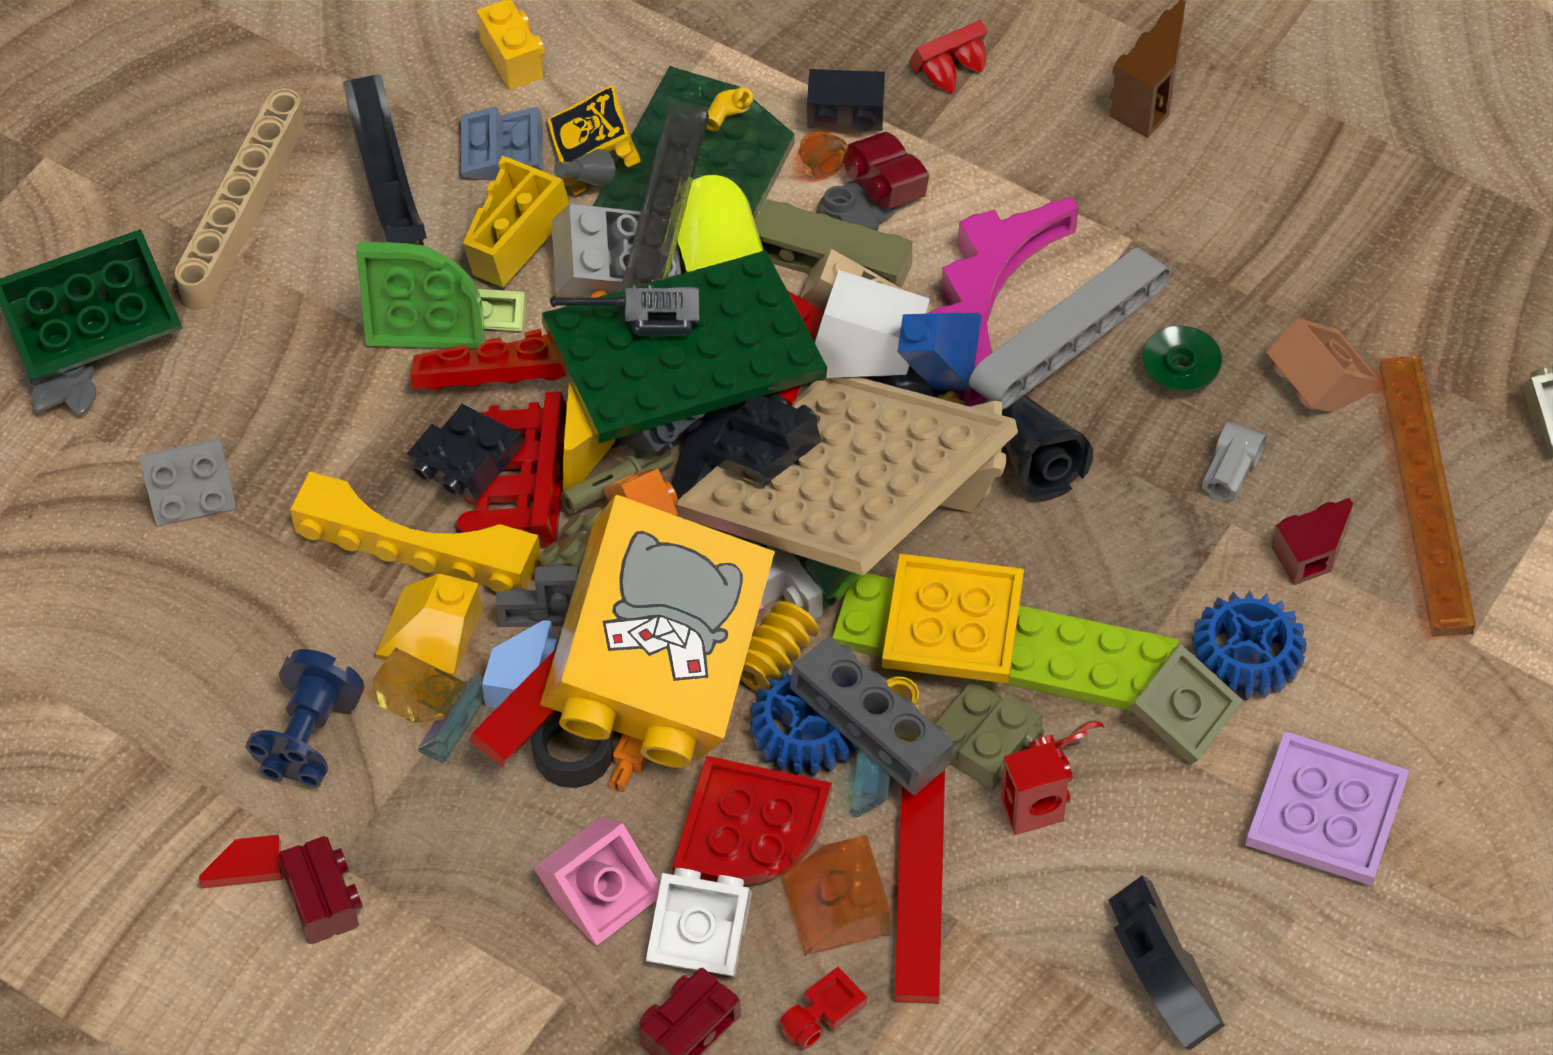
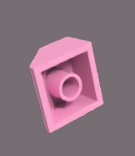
M605 817L597 819L533 867L556 905L594 945H599L657 901L660 884L622 822Z

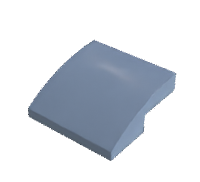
M495 106L461 115V174L463 177L495 180L500 170L498 163L502 155L543 171L542 114L538 107L501 115Z

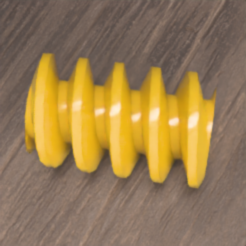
M785 601L776 602L770 609V613L763 617L761 624L757 625L753 630L740 678L742 682L757 693L758 689L770 690L768 677L780 681V671L783 669L787 672L791 667L789 659L797 660L801 655L800 648H807L811 643L809 635L816 637L819 634L818 625L813 617L803 608Z

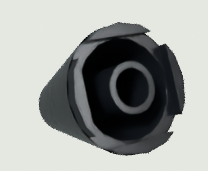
M1023 395L1009 407L1002 409V416L1015 419L1018 433L1005 444L1019 485L1033 498L1047 500L1062 496L1073 489L1069 484L1078 476L1083 480L1088 474L1093 462V447L1081 432L1026 395Z

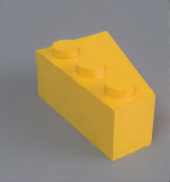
M502 155L498 163L500 170L495 181H490L488 185V197L483 208H478L463 241V246L472 274L504 288L552 234V220L569 204L563 179Z

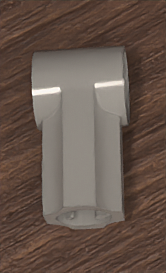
M1227 421L1217 443L1216 456L1203 480L1202 489L1207 491L1210 497L1224 503L1227 500H1235L1250 467L1255 468L1260 460L1267 435Z

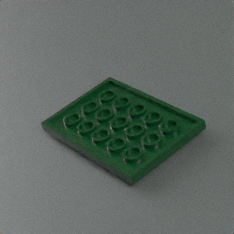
M766 250L637 286V288H645V285H653L654 288H699V322L692 323V332L687 336H637L632 332L631 323H625V308H617V306H564L542 313L543 327L598 444L748 401L757 396H765L827 378L828 367ZM625 290L596 298H617V296H625ZM649 315L648 320H676V317L673 315Z

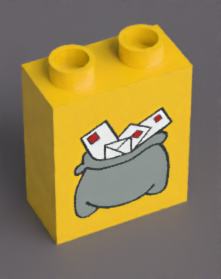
M616 494L593 523L540 705L562 712L559 722L560 726L574 735L592 740H605L610 737L611 730L643 740L640 750L641 754L655 763L668 767L685 768L690 766L692 758L702 759L724 739L775 551Z

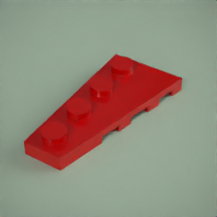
M541 329L524 332L525 339L505 343L501 337L485 340L486 342L479 345L477 349L470 351L467 346L460 345L414 355L410 378L412 389L438 390L445 386L465 385L476 387L492 382L513 384L527 379L543 378L545 380H557L566 376V373L548 335H542Z

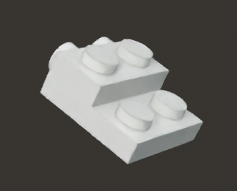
M675 868L674 875L662 873L646 961L695 971L701 967L712 974L735 977L742 935H745L752 891L750 888L743 887V879L718 875L717 882L701 880V872L689 869Z

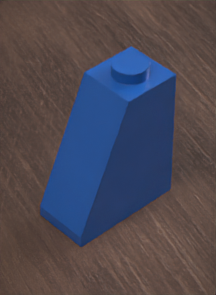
M980 313L903 314L897 352L934 391L971 390L969 379L975 369L982 315Z

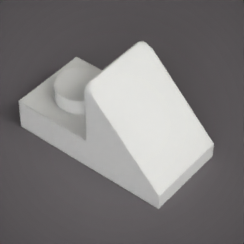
M768 546L767 549L775 551L761 600L762 605L764 606L784 595L787 602L803 608L813 619L823 615L822 591L791 552Z

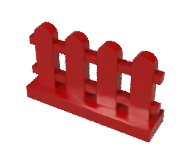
M561 391L545 392L543 408L540 407L539 402H531L528 405V409L501 410L499 405H489L488 411L480 412L520 432L522 436L525 435L526 443L504 468H521V474L497 476L477 502L464 496L466 502L477 504L476 511H467L459 516L457 526L460 533L483 530L500 524L538 535L541 549L557 542L561 510L560 495L563 491V456L567 405ZM538 434H541L540 440H537ZM534 467H537V473H534ZM530 501H533V507H530ZM517 502V508L489 510L490 503Z

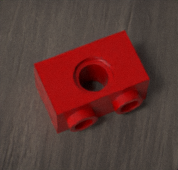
M1054 742L1004 756L1000 800L1015 835L1064 821L1065 807L1067 803H1070L1068 782L1073 780L1068 759L1066 756H1059Z

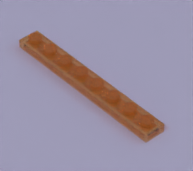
M1421 356L1381 358L1379 371L1431 635L1434 637L1474 634L1476 622Z

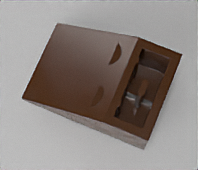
M1180 0L1171 10L1166 9L1159 17L1157 24L1149 32L1142 33L1135 47L1127 55H1121L1113 67L1112 73L1115 77L1114 87L1110 94V99L1112 100L1111 118L1147 138L1170 114L1181 46L1186 4L1184 0Z

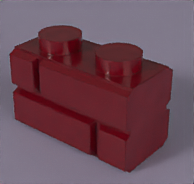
M322 836L305 842L303 846L297 845L280 851L278 858L308 942L315 944L331 938L334 934L340 935L357 929L359 923L356 911L363 909L355 884L346 886L342 876L349 873L342 849L333 850L328 837Z
M700 967L691 977L688 974L680 977L670 991L671 997L660 1007L654 1004L642 1015L639 1021L640 1027L638 1028L640 1044L651 1055H702L741 1016L740 1000L735 993L724 984H720L718 979L706 969Z

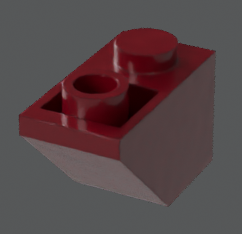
M1350 498L1336 503H1324L1314 511L1300 516L1291 515L1276 524L1271 548L1294 585L1332 571L1349 527L1353 502Z

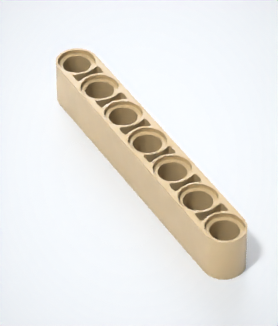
M282 88L275 90L267 97L175 269V278L181 301L190 309L199 310L206 308L215 300L304 130L305 122L301 101L296 91Z

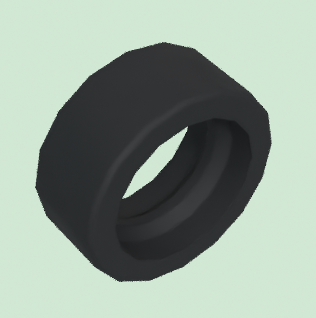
M557 711L531 737L533 758L537 770L546 780L561 787L577 788L592 784L605 774L612 763L614 751L612 731L608 739L597 740V749L587 758L575 762L560 761L552 757L547 749L550 738L558 732L565 730L559 724L562 712Z

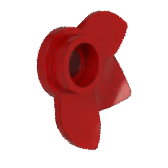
M1089 721L1077 727L1068 737L1055 741L1053 734H1050L1028 744L1030 748L1054 742L1059 756L1062 757L1065 756L1063 748L1079 744V739L1088 735V729L1105 727L1100 721Z

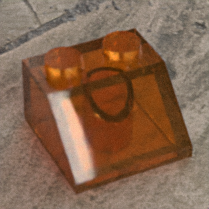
M867 835L823 845L782 876L805 956L890 935L891 910Z

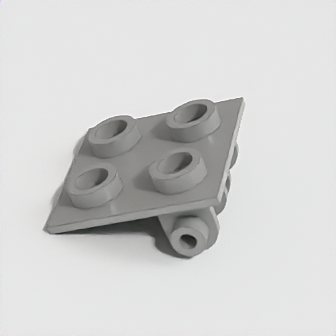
M220 438L139 455L156 526L237 509Z

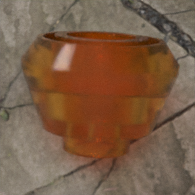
M825 130L812 131L805 135L801 140L798 151L804 174L808 178L824 180L835 175L844 166L848 148L845 140Z

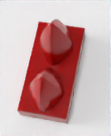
M978 20L917 47L909 63L915 74L924 71L927 77L938 87L953 93L956 87L957 76L952 58L956 57L960 63L971 70L983 72L986 64V49L983 39L988 31L982 20Z

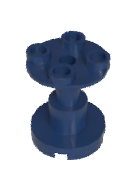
M298 649L293 651L290 658L286 657L279 672V678L285 688L292 693L286 706V712L291 717L284 733L270 730H260L251 733L245 745L250 755L261 764L259 772L263 776L274 781H281L285 777L313 788L321 785L323 778L328 772V764L323 756L307 743L314 728H322L326 725L331 712H347L355 709L365 690V685L361 676L354 669L348 666L344 672L333 665L336 660L335 657L315 650Z

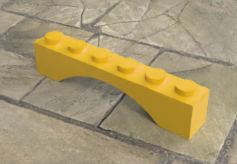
M309 471L290 509L295 532L309 540L320 539L337 544L348 551L359 550L376 555L383 561H398L412 565L425 573L436 572L476 582L479 585L491 588L495 592L509 591L514 588L527 589L533 577L532 573L540 562L538 560L541 554L538 535L500 524L483 530L457 534L430 533L410 529L391 522L370 509L355 494L347 481Z

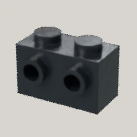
M809 69L807 128L883 131L885 72Z

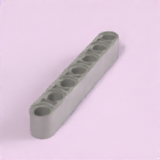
M1134 248L983 359L971 374L969 386L989 401L1002 402V409L1009 407L1154 298L1168 282L1171 269L1141 248Z

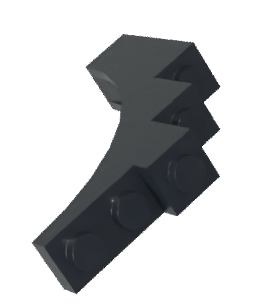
M380 73L343 81V89L362 172L365 174L381 242L424 245L423 240L427 239L424 223L417 212L406 176L382 75Z

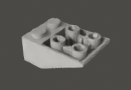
M569 203L552 220L555 293L590 297L599 290H604L607 294L625 290V288H629V285L640 286L681 274L679 244L672 223V215Z

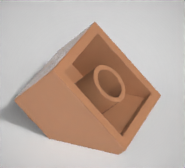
M1297 318L1266 352L1275 362L1273 366L1275 372L1282 379L1294 385L1299 391L1296 394L1298 400L1310 410L1319 409L1333 413L1378 390L1384 384L1338 329Z

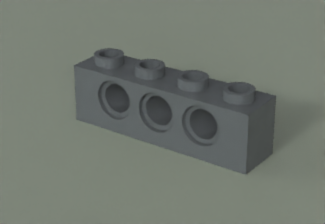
M828 636L793 664L790 688L913 796L950 765L954 742L949 734L942 727L933 725L920 714L912 701L902 698L892 690L879 673L871 672L857 660L856 655L849 647L840 645L831 636ZM837 684H844L849 687H840ZM868 711H876V712H879L880 714H872V713H869ZM899 738H908V739H910V740H912V741H911V742H906V741H903V740H901V739H899Z

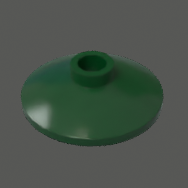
M1170 326L1157 331L1146 341L1142 352V365L1148 377L1162 388L1175 392H1193L1205 388L1217 378L1221 370L1222 353L1216 341L1202 330L1189 326Z

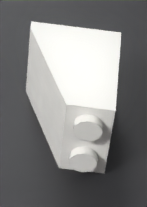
M838 270L815 341L828 367L827 378L906 375L909 364L897 352L903 314L926 313L930 299Z

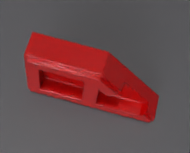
M279 835L235 839L199 875L201 888L282 880V868L278 858V854L281 851Z

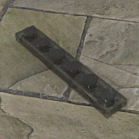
M669 104L620 291L629 288V285L640 286L668 278L709 119L707 107Z

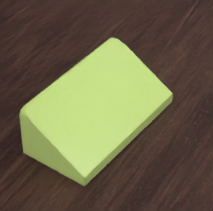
M478 289L483 305L484 329L523 332L528 298L525 292Z

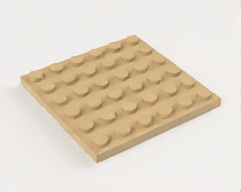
M861 377L823 378L813 382L797 396L795 408L807 405L814 411L818 420L817 426L822 442L765 486L716 467L678 500V503L675 504V508L678 512V517L864 576L1018 433L1015 419Z

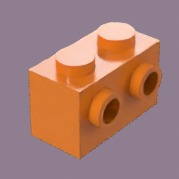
M658 468L637 471L602 487L608 502L617 494L672 515L678 514L675 508V504L678 503L676 492L669 481L664 482Z

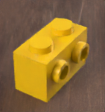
M503 0L476 10L480 41L507 88L512 90L542 79L541 57L545 56V49L538 35L533 36L530 32V23L526 13L523 10L518 11L512 0Z

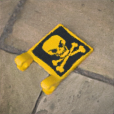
M613 85L547 118L559 162H572L596 149H603L608 153L615 149L617 155L623 158L627 168L641 161L632 141L616 89ZM573 177L562 178L565 185L570 186L574 196L587 189V185L583 181Z

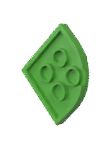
M358 242L356 256L366 346L450 348L465 345L468 349H477L479 345L485 343L483 305L480 293L471 277L456 262L424 245Z

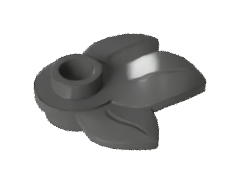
M855 180L845 183L844 186H834L827 189L820 200V210L823 214L852 224H861L866 228L876 231L879 230V223L888 220L897 210V206L890 209L881 207L869 197L866 187L860 185Z
M92 362L31 383L28 374L22 380L25 385L33 387L31 397L36 413L65 401L75 414L82 416L91 407L97 393L96 387L91 381L94 374Z

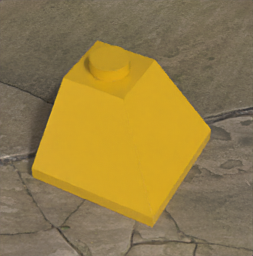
M570 383L564 438L563 490L583 482L615 443L614 439L598 444Z
M436 574L404 586L375 653L376 658L455 678L483 611L479 583Z

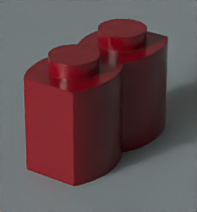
M885 131L848 144L844 161L847 174L857 183L866 187L869 197L881 207L890 209L926 196L929 180L928 171L918 158L906 152L902 143L893 134Z

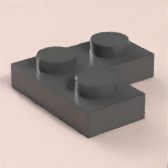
M554 564L548 567H535L536 590L514 588L509 591H497L496 608L499 627H532L543 620L551 621L552 626H563L578 578V566Z

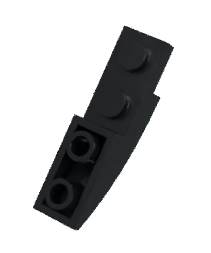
M1141 875L1108 899L1119 923L1114 927V930L1129 961L1154 1004L1186 1049L1191 1050L1224 1027L1225 1024L1193 955L1183 950L1152 881Z

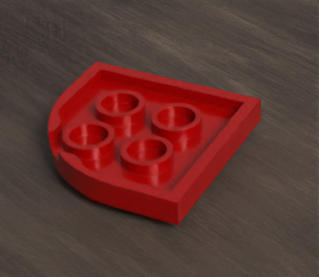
M706 755L672 865L673 874L675 868L701 872V880L717 882L718 875L743 879V886L762 883L784 874L808 854L818 838L832 792V782Z

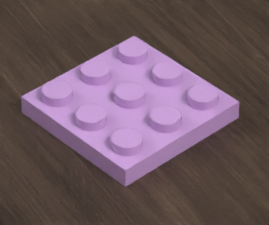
M1284 731L1247 836L1246 846L1372 886L1410 770Z

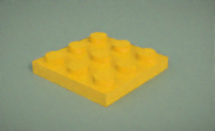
M899 554L882 656V668L1009 684L1024 569Z

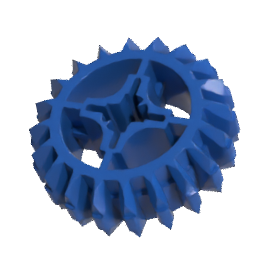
M1249 590L1243 599H1240L1232 592L1228 602L1218 597L1213 604V608L1205 607L1201 619H1198L1195 623L1193 632L1195 636L1192 637L1191 647L1193 648L1194 656L1233 692L1236 693L1237 690L1244 691V695L1249 700L1254 691H1258L1265 699L1270 693V688L1280 693L1285 687V682L1292 683L1297 676V671H1300V668L1303 667L1305 659L1303 654L1306 652L1307 642L1306 638H1303V624L1296 623L1295 611L1284 612L1283 600L1276 604L1269 603L1267 593L1260 600L1254 599L1252 592ZM1225 632L1228 636L1227 645L1220 648L1216 638ZM1277 641L1282 652L1274 658L1270 654L1271 644Z
M782 669L780 681L768 677L770 690L758 689L755 695L756 703H752L750 708V717L752 718V721H750V732L754 736L757 749L764 750V757L767 759V762L778 759V767H780L781 771L789 765H794V771L797 775L802 772L803 767H811V771L815 776L819 772V766L825 765L833 771L836 766L835 759L847 762L849 750L857 751V746L790 688L792 675ZM837 684L840 687H849L844 684ZM774 718L782 721L783 726L790 730L788 736L778 729L773 721Z

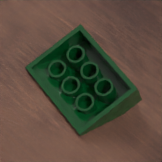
M141 229L0 278V311L31 383L183 329Z

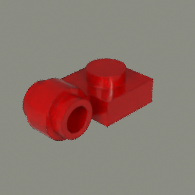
M838 966L804 992V1001L809 1006L802 1008L797 1004L785 1012L780 1019V1024L783 1026L782 1033L794 1046L801 1045L803 1049H807L814 1045L824 1032L820 1027L822 1020L834 1031L867 1005L868 997Z

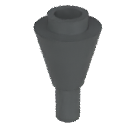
M596 149L572 162L556 163L554 173L559 178L573 177L596 187H605L610 184L614 177L615 164L610 153L603 149Z

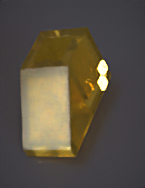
M396 647L372 678L378 706L412 723L445 719L468 688L466 682Z

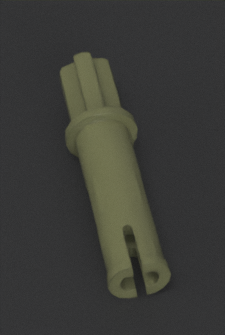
M669 450L659 457H656L655 454L641 457L625 456L624 461L563 490L560 497L564 508L569 514H574L595 502L607 498L602 487L637 471L657 468L661 471L671 466L674 461L671 451Z

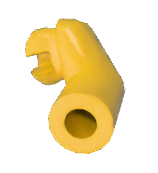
M740 87L719 93L702 120L703 126L709 131H718L725 117L747 111L754 100L752 92L746 87Z

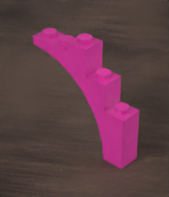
M1072 197L1060 201H1052L1042 207L1024 213L1013 214L1004 220L999 218L994 209L982 214H973L967 219L959 221L958 246L965 259L956 260L950 265L942 267L941 291L949 306H940L929 313H980L982 315L975 368L983 359L993 353L987 323L995 299L1008 278L1028 258L1050 243L1076 233L1078 206ZM974 389L954 390V392L958 393L959 399L965 402V406H971L988 400Z

